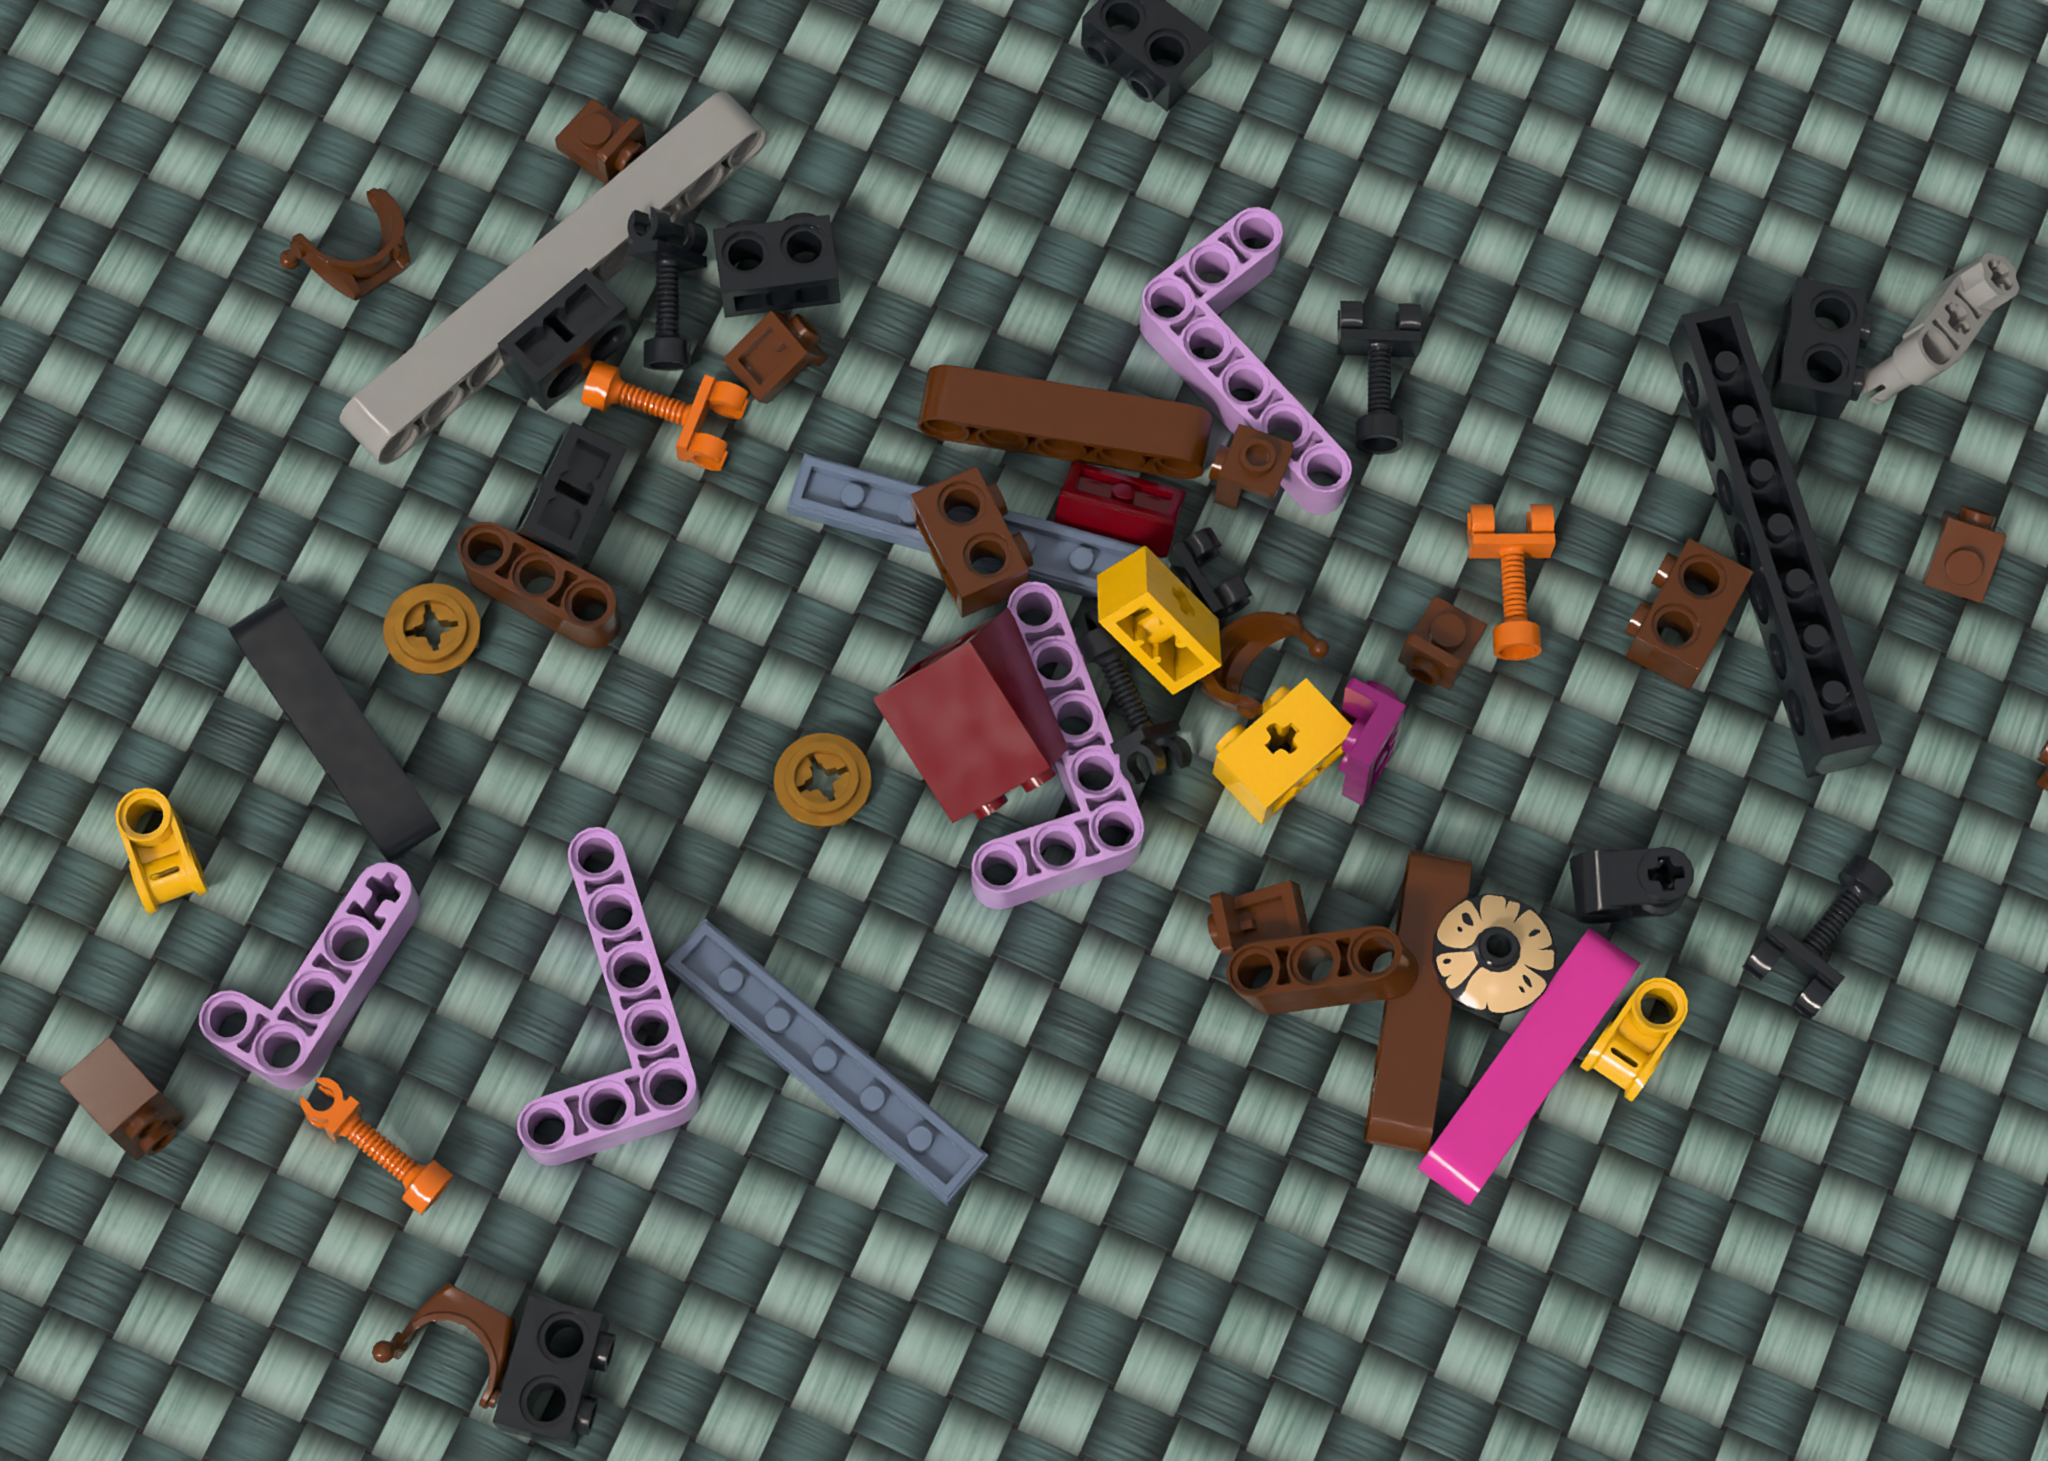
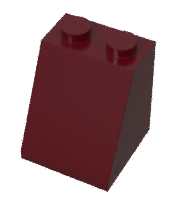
M1006 608L914 663L873 698V701L952 823L972 812L977 820L983 819L1006 804L1008 799L1005 793L1019 785L1023 787L1026 793L1041 786L1057 774L1053 764L1068 750L1022 634L1009 608Z

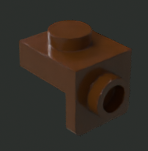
M1239 424L1230 448L1220 445L1209 473V479L1217 481L1214 502L1236 510L1244 490L1269 499L1274 498L1292 456L1293 444Z
M1965 505L1961 506L1959 514L1944 510L1940 519L1942 528L1922 579L1923 584L1982 603L2007 537L2000 527L1994 526L1996 516Z
M1292 880L1235 897L1224 892L1210 895L1213 913L1208 916L1209 934L1216 948L1221 950L1222 954L1231 957L1241 946L1250 943L1310 935L1300 884Z

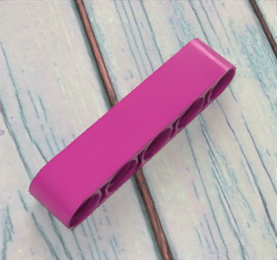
M1589 927L1552 978L1545 993L1537 999L1417 1169L1469 1206L1641 963Z

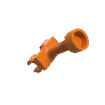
M596 360L584 386L582 404L607 412L611 405L620 403V405H626V407H631L634 410L637 408L639 412L642 411L645 414L648 412V415L653 414L654 417L659 416L660 419L664 418L666 421L670 420L672 423L681 424L683 429L676 444L677 459L685 462L691 461L707 470L721 471L729 452L726 451L728 443L714 435L700 433L709 409L726 418L742 419L749 401L746 399L749 392L739 385L727 381H716L715 377L705 374L693 404L689 403L687 405L686 402L681 403V400L676 401L675 398L670 399L669 396L665 397L663 394L659 395L657 392L654 393L651 390L642 389V387L637 388L636 385L631 386V383L626 384L621 379L620 367Z
M1470 504V512H1467L1468 557L1501 558L1504 623L1492 629L1493 653L1499 659L1510 661L1527 660L1540 655L1542 652L1540 626L1527 619L1524 558L1551 557L1556 544L1552 504H1529L1530 512L1526 513V534H1494L1495 517L1492 504Z
M325 1077L315 1078V1081L320 1085L317 1086L318 1089L326 1096L333 1098L334 1103L328 1110L317 1111L311 1107L308 1101L300 1096L301 1107L310 1124L316 1128L325 1129L328 1137L336 1143L342 1137L348 1136L349 1141L353 1140L354 1145L358 1144L359 1149L363 1148L362 1152H368L367 1156H373L372 1160H378L377 1164H383L382 1168H388L387 1172H393L392 1176L394 1177L398 1176L397 1180H402L405 1188L402 1200L420 1215H423L446 1189L454 1175L436 1160L427 1165L415 1164L416 1161L414 1159L410 1160L411 1157L409 1155L405 1157L406 1153L404 1151L401 1152L399 1147L396 1148L394 1143L391 1144L389 1139L386 1140V1137L381 1136L380 1132H376L375 1128H371L370 1124L366 1125L365 1120L361 1121V1114L363 1112L360 1103L352 1096H349L345 1101L342 1090L335 1081Z

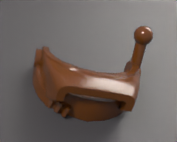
M372 188L367 191L368 201L377 213L382 229L381 245L377 254L360 261L334 259L318 251L303 234L298 233L292 237V242H290L291 249L281 253L280 263L286 269H294L299 265L302 258L314 272L338 292L354 301L359 300L404 272L410 265V256L405 239V222L400 207L384 189Z
M1267 611L1254 612L1242 616L1220 631L1222 666L1202 677L1203 683L1200 690L1205 696L1221 707L1237 712L1245 718L1254 719L1255 716H1260L1263 706L1251 697L1240 695V686L1245 672L1261 652L1283 638L1297 636L1309 647V653L1312 657L1321 659L1329 653V645L1326 640L1316 638L1302 625V619L1294 613L1286 612L1283 615Z
M447 1283L423 1304L402 1333L397 1332L391 1341L382 1340L373 1346V1358L377 1362L387 1363L392 1358L399 1360L418 1330L428 1322L449 1320L466 1326L479 1337L489 1357L488 1385L481 1397L479 1406L484 1409L488 1407L494 1409L499 1401L514 1348L516 1319L500 1312L451 1283Z

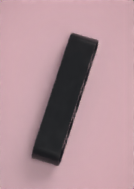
M280 595L228 628L250 664L387 862H393L441 830V827L421 796Z

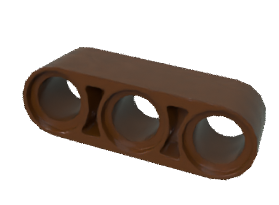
M478 522L469 526L461 534L458 542V555L470 584L477 590L581 646L601 648L610 644L618 636L621 629V614L616 595L611 586L604 580L496 523ZM486 550H498L503 553L501 558L492 565L482 566L474 563L479 554ZM538 577H548L554 580L553 586L543 593L534 594L526 590L527 585ZM598 604L606 608L605 614L595 621L587 622L577 617L578 613L588 605Z
M1368 926L1254 942L1241 946L1231 956L1227 965L1226 975L1230 986L1254 1010L1262 1014H1280L1392 999L1402 996L1416 982L1419 967L1416 957L1392 930L1384 926ZM1395 952L1394 959L1387 969L1378 973L1372 972V966L1381 954ZM1333 960V967L1330 973L1321 980L1312 981V974L1315 968L1322 962ZM1269 968L1273 969L1272 977L1266 985L1258 989H1252L1253 981L1261 971Z

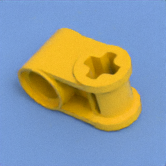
M150 788L134 789L126 794L118 803L116 809V825L118 826L130 861L129 868L134 885L148 915L159 912L160 904L195 892L199 896L209 893L205 875L194 848L188 840L182 819L168 799L157 790ZM154 810L163 812L162 823L155 831L148 834L136 833L137 822L143 814Z
M1652 978L1644 981L1631 995L1614 1022H1609L1579 1067L1587 1072L1595 1069L1625 1090L1624 1097L1633 1102L1662 1060L1663 1056L1661 1054L1685 1020L1688 1012V1000L1683 989L1676 982L1666 978ZM1655 998L1662 1001L1669 1010L1670 1021L1666 1024L1649 1022L1642 1014L1641 1000Z

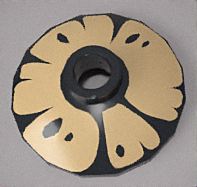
M1487 893L1463 900L1444 916L1434 935L1432 963L1439 983L1455 1002L1478 1014L1504 1016L1525 1010L1545 993L1555 974L1557 948L1549 925L1533 907L1512 896ZM1493 939L1503 941L1508 947V955L1503 958L1493 957L1487 950V942Z

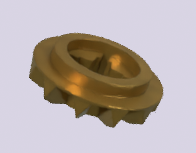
M439 583L422 584L407 590L393 602L384 620V641L396 664H400L410 670L415 676L418 677L421 674L443 678L446 672L458 666L465 667L468 657L475 648L479 647L481 621L473 602L460 590ZM427 611H432L434 619H437L440 627H451L449 631L440 634L441 643L438 644L439 650L434 651L426 637H417V633H422L426 630V621L429 620Z
M830 733L811 734L793 742L780 756L774 771V789L778 804L783 807L794 822L811 825L817 830L826 826H844L848 819L853 817L858 811H863L872 788L871 770L863 752L850 740ZM815 761L818 769H822L826 776L840 775V778L833 782L834 801L830 802L828 797H824L819 789L810 792L808 789L806 790V787L813 783V766L811 762Z

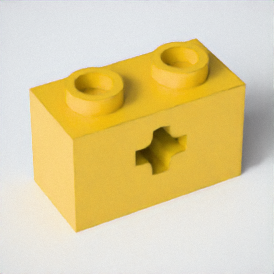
M1146 545L1097 575L1098 622L1172 695L1222 666L1219 619Z
M1307 678L1292 690L1286 685L1280 687L1262 704L1263 715L1247 729L1242 724L1236 725L1215 746L1218 754L1215 758L1212 774L1261 825L1267 822L1346 753L1341 749L1352 725ZM1270 741L1277 747L1287 741L1291 745L1290 752L1279 749L1272 754L1268 749Z

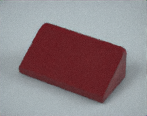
M1072 461L1059 495L1054 523L1141 547L1146 545L1157 557L1166 558L1173 541L1186 492L1155 482Z

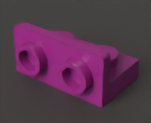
M1351 678L1345 688L1341 715L1352 725L1341 749L1346 753L1338 768L1339 771L1345 774L1342 795L1361 806L1365 804L1398 747L1406 705L1399 702V697L1394 691L1376 681H1367L1365 684L1356 678Z

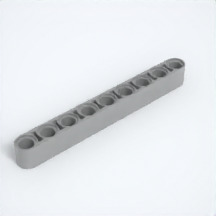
M721 91L709 97L359 391L342 410L339 417L340 423L380 464L385 465L396 461L505 369L497 343L580 272L587 268L598 280L605 284L635 259L628 256V245L633 244V240L630 238L627 230L629 217L635 209L649 214L647 233L652 226L651 207L665 211L670 216L671 222L676 224L759 152L767 139L768 132L727 92Z

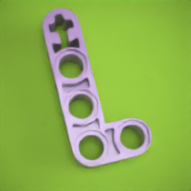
M389 862L376 863L367 867L362 872L273 1010L233 990L220 991L210 996L200 1010L199 1026L203 1035L213 1047L227 1059L276 1087L293 1090L307 1085L318 1073L417 918L420 910V898L407 873L400 866ZM395 890L398 892L400 897L395 903L385 899L380 905L376 899L381 892L385 895H392ZM376 920L381 926L380 930H376L372 925ZM356 938L369 940L368 949L361 958L355 961L340 959L342 947L348 941ZM325 990L335 993L334 1002L327 1011L313 1015L306 1013L307 1002L313 994ZM234 1013L247 1015L245 1028L239 1034L225 1038L219 1036V1028L227 1016ZM287 1043L300 1045V1054L292 1065L286 1068L272 1066V1057L280 1046Z

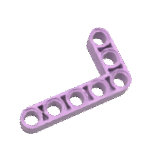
M1261 207L1247 208L1239 212L1149 282L1144 288L1141 300L1140 331L1146 341L1234 435L1239 424L1267 434L1275 430H1285L1292 433L1297 440L1292 442L1294 446L1293 453L1280 485L1307 512L1317 515L1329 514L1337 510L1344 502L1352 472L1351 460L1339 444L1218 316V314L1269 276L1276 268L1283 237L1282 223L1277 215L1268 209ZM1256 238L1262 240L1267 246L1262 249H1252L1243 244L1242 241ZM1204 272H1213L1223 277L1224 280L1211 284L1201 280L1198 275ZM1160 306H1170L1178 310L1180 314L1172 318H1165L1156 314L1154 309ZM1198 347H1208L1216 351L1219 356L1205 360L1194 355L1192 350ZM1238 388H1245L1254 392L1258 398L1244 402L1237 400L1230 392ZM1314 472H1325L1331 475L1337 483L1331 486H1319L1312 482L1308 475Z
M1037 581L1027 582L1017 587L1009 597L1007 608H1009L1017 622L1058 724L1067 717L1076 716L1087 721L1090 728L1081 735H1070L1061 730L1068 750L1055 764L1073 814L991 840L980 846L974 854L971 864L973 893L983 905L997 910L1010 908L1126 869L1133 865L1139 857L1144 834L1142 815L1130 783L1120 770L1119 754L1114 755L1110 746L1114 740L1084 660L1075 643L1076 639L1062 601L1052 587ZM1028 609H1038L1045 612L1049 620L1042 625L1031 626L1021 621L1019 616ZM1056 662L1067 667L1070 673L1061 680H1050L1042 676L1038 670L1047 663ZM1088 771H1099L1108 776L1111 783L1103 790L1093 791L1085 788L1078 779ZM1108 826H1119L1127 830L1132 839L1123 846L1114 847L1103 842L1099 833ZM1051 845H1061L1068 848L1074 858L1066 865L1054 866L1044 861L1040 854ZM1003 864L1010 867L1016 876L1010 883L997 886L986 881L982 873L991 865Z
M601 827L587 828L573 838L568 849V862L632 1068L537 1098L523 1108L517 1121L518 1135L529 1155L538 1163L548 1166L567 1163L681 1126L694 1117L698 1112L701 1102L697 1080L623 845L617 835ZM603 851L614 856L613 864L601 873H591L583 869L585 860L595 852ZM613 908H624L633 913L630 922L619 930H608L600 925L605 913ZM639 964L651 970L647 981L639 987L627 988L618 983L620 973L630 965ZM649 1022H659L669 1028L667 1037L656 1046H644L635 1039L639 1029ZM666 1080H678L687 1086L685 1096L674 1105H663L654 1100L655 1090ZM617 1099L626 1104L624 1116L614 1124H599L593 1118L595 1109L605 1100ZM555 1118L565 1123L564 1133L555 1143L542 1145L533 1140L535 1128L540 1122Z

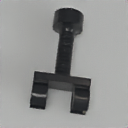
M651 207L652 226L647 233L649 214L635 209L631 213L627 225L628 234L633 240V244L628 245V256L654 264L657 268V327L655 328V337L644 341L643 366L658 371L685 370L691 367V343L688 340L681 339L679 333H677L679 332L678 274L679 272L707 268V257L702 254L708 244V234L704 226L687 219L688 241L684 245L685 227L672 223L670 216L665 211Z
M1340 301L1337 319V355L1368 356V415H1364L1356 421V447L1362 452L1377 455L1390 454L1403 447V421L1398 416L1391 414V357H1418L1422 342V309L1419 303H1399V312H1396L1395 330L1362 329V301Z
M1208 527L1193 533L1183 542L1180 540L1171 545L1168 560L1178 574L1179 580L1220 621L1221 618L1233 615L1250 603L1248 597L1253 594L1242 576L1234 577L1212 591L1198 567L1216 558L1220 554L1217 548L1222 545L1213 530ZM1098 607L1085 613V622L1089 632L1102 626L1098 622Z
M1103 626L1078 638L1075 643L1085 664L1096 663L1100 668H1103L1102 672L1106 673L1104 677L1108 679L1107 683L1111 684L1109 686L1110 690H1113L1112 694L1116 695L1115 701H1118L1117 705L1121 706L1122 716L1126 717L1125 722L1129 723L1127 727L1131 729L1130 734L1110 744L1114 755L1121 753L1119 765L1123 776L1133 784L1147 782L1143 772L1137 766V757L1140 752L1146 756L1148 767L1152 771L1153 776L1167 777L1173 775L1166 763V757L1163 752L1166 746L1174 751L1179 769L1189 767L1192 761V751L1187 741L1176 734V732L1181 730L1177 720L1156 725L1149 721L1150 716L1147 715V710H1144L1145 705L1141 704L1143 702L1142 699H1138L1140 694L1136 693L1138 691L1137 688H1133L1135 683L1131 682L1133 680L1132 677H1128L1130 672L1126 671L1128 668L1123 666L1125 662L1121 660L1122 651L1125 647Z
M1854 855L1838 874V879L1844 886L1843 890L1802 942L1796 940L1776 924L1742 966L1748 973L1761 981L1777 960L1783 957L1810 978L1811 982L1792 1004V1007L1809 1020L1816 1015L1845 978L1821 959L1824 951L1828 949L1835 940V937L1839 935L1861 905L1864 903L1873 906L1879 905L1894 885L1891 877L1879 865L1860 855Z

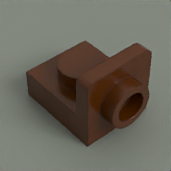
M593 98L555 138L559 151L605 185L643 154L647 148L643 123L631 116L624 122Z
M771 310L723 358V361L758 402L768 404L806 365L812 364L820 367L828 357L817 345L822 339L821 335L808 320L799 314L792 317Z
M1435 596L1413 633H1410L1405 640L1398 662L1405 665L1408 674L1420 683L1431 687L1439 684L1450 691L1484 635L1487 624Z

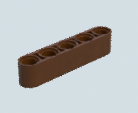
M937 365L929 368L917 426L925 435L944 441L1066 461H1077L1085 464L1176 479H1195L1201 477L1204 473L1213 417L1207 410L1186 403L953 365Z
M1410 850L1395 934L1416 957L1419 967L1418 978L1413 987L1404 995L1385 999L1365 1125L1364 1143L1424 1154L1428 1153L1435 1121L1453 1000L1439 983L1432 963L1433 939L1444 916L1463 900L1468 899L1472 860ZM1392 952L1391 963L1394 959L1395 952Z

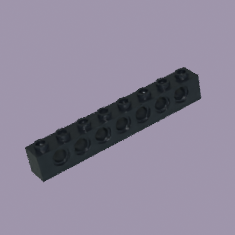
M1734 303L1681 315L1668 345L1738 564L1754 571L1746 585V589L1806 776L1810 778L1863 766L1882 744V740L1739 304Z

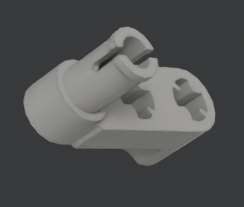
M1987 252L1943 280L1902 335L1903 340L1895 347L1893 355L1873 368L1865 370L1862 386L1864 395L1881 385L1882 389L1871 395L1869 400L1875 404H1883L1912 384L1915 386L1923 385L1957 363L1993 311L2018 294L2020 287L2016 279V270L2011 262L2003 255Z

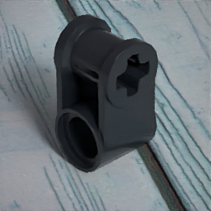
M1670 847L1625 851L1600 849L1579 853L1569 859L1576 918L1578 922L1585 924H1604L1623 919L1671 915L1681 907L1694 880V869L1691 861L1683 852ZM1654 873H1661L1665 883H1673L1670 891H1662L1660 882L1652 880Z

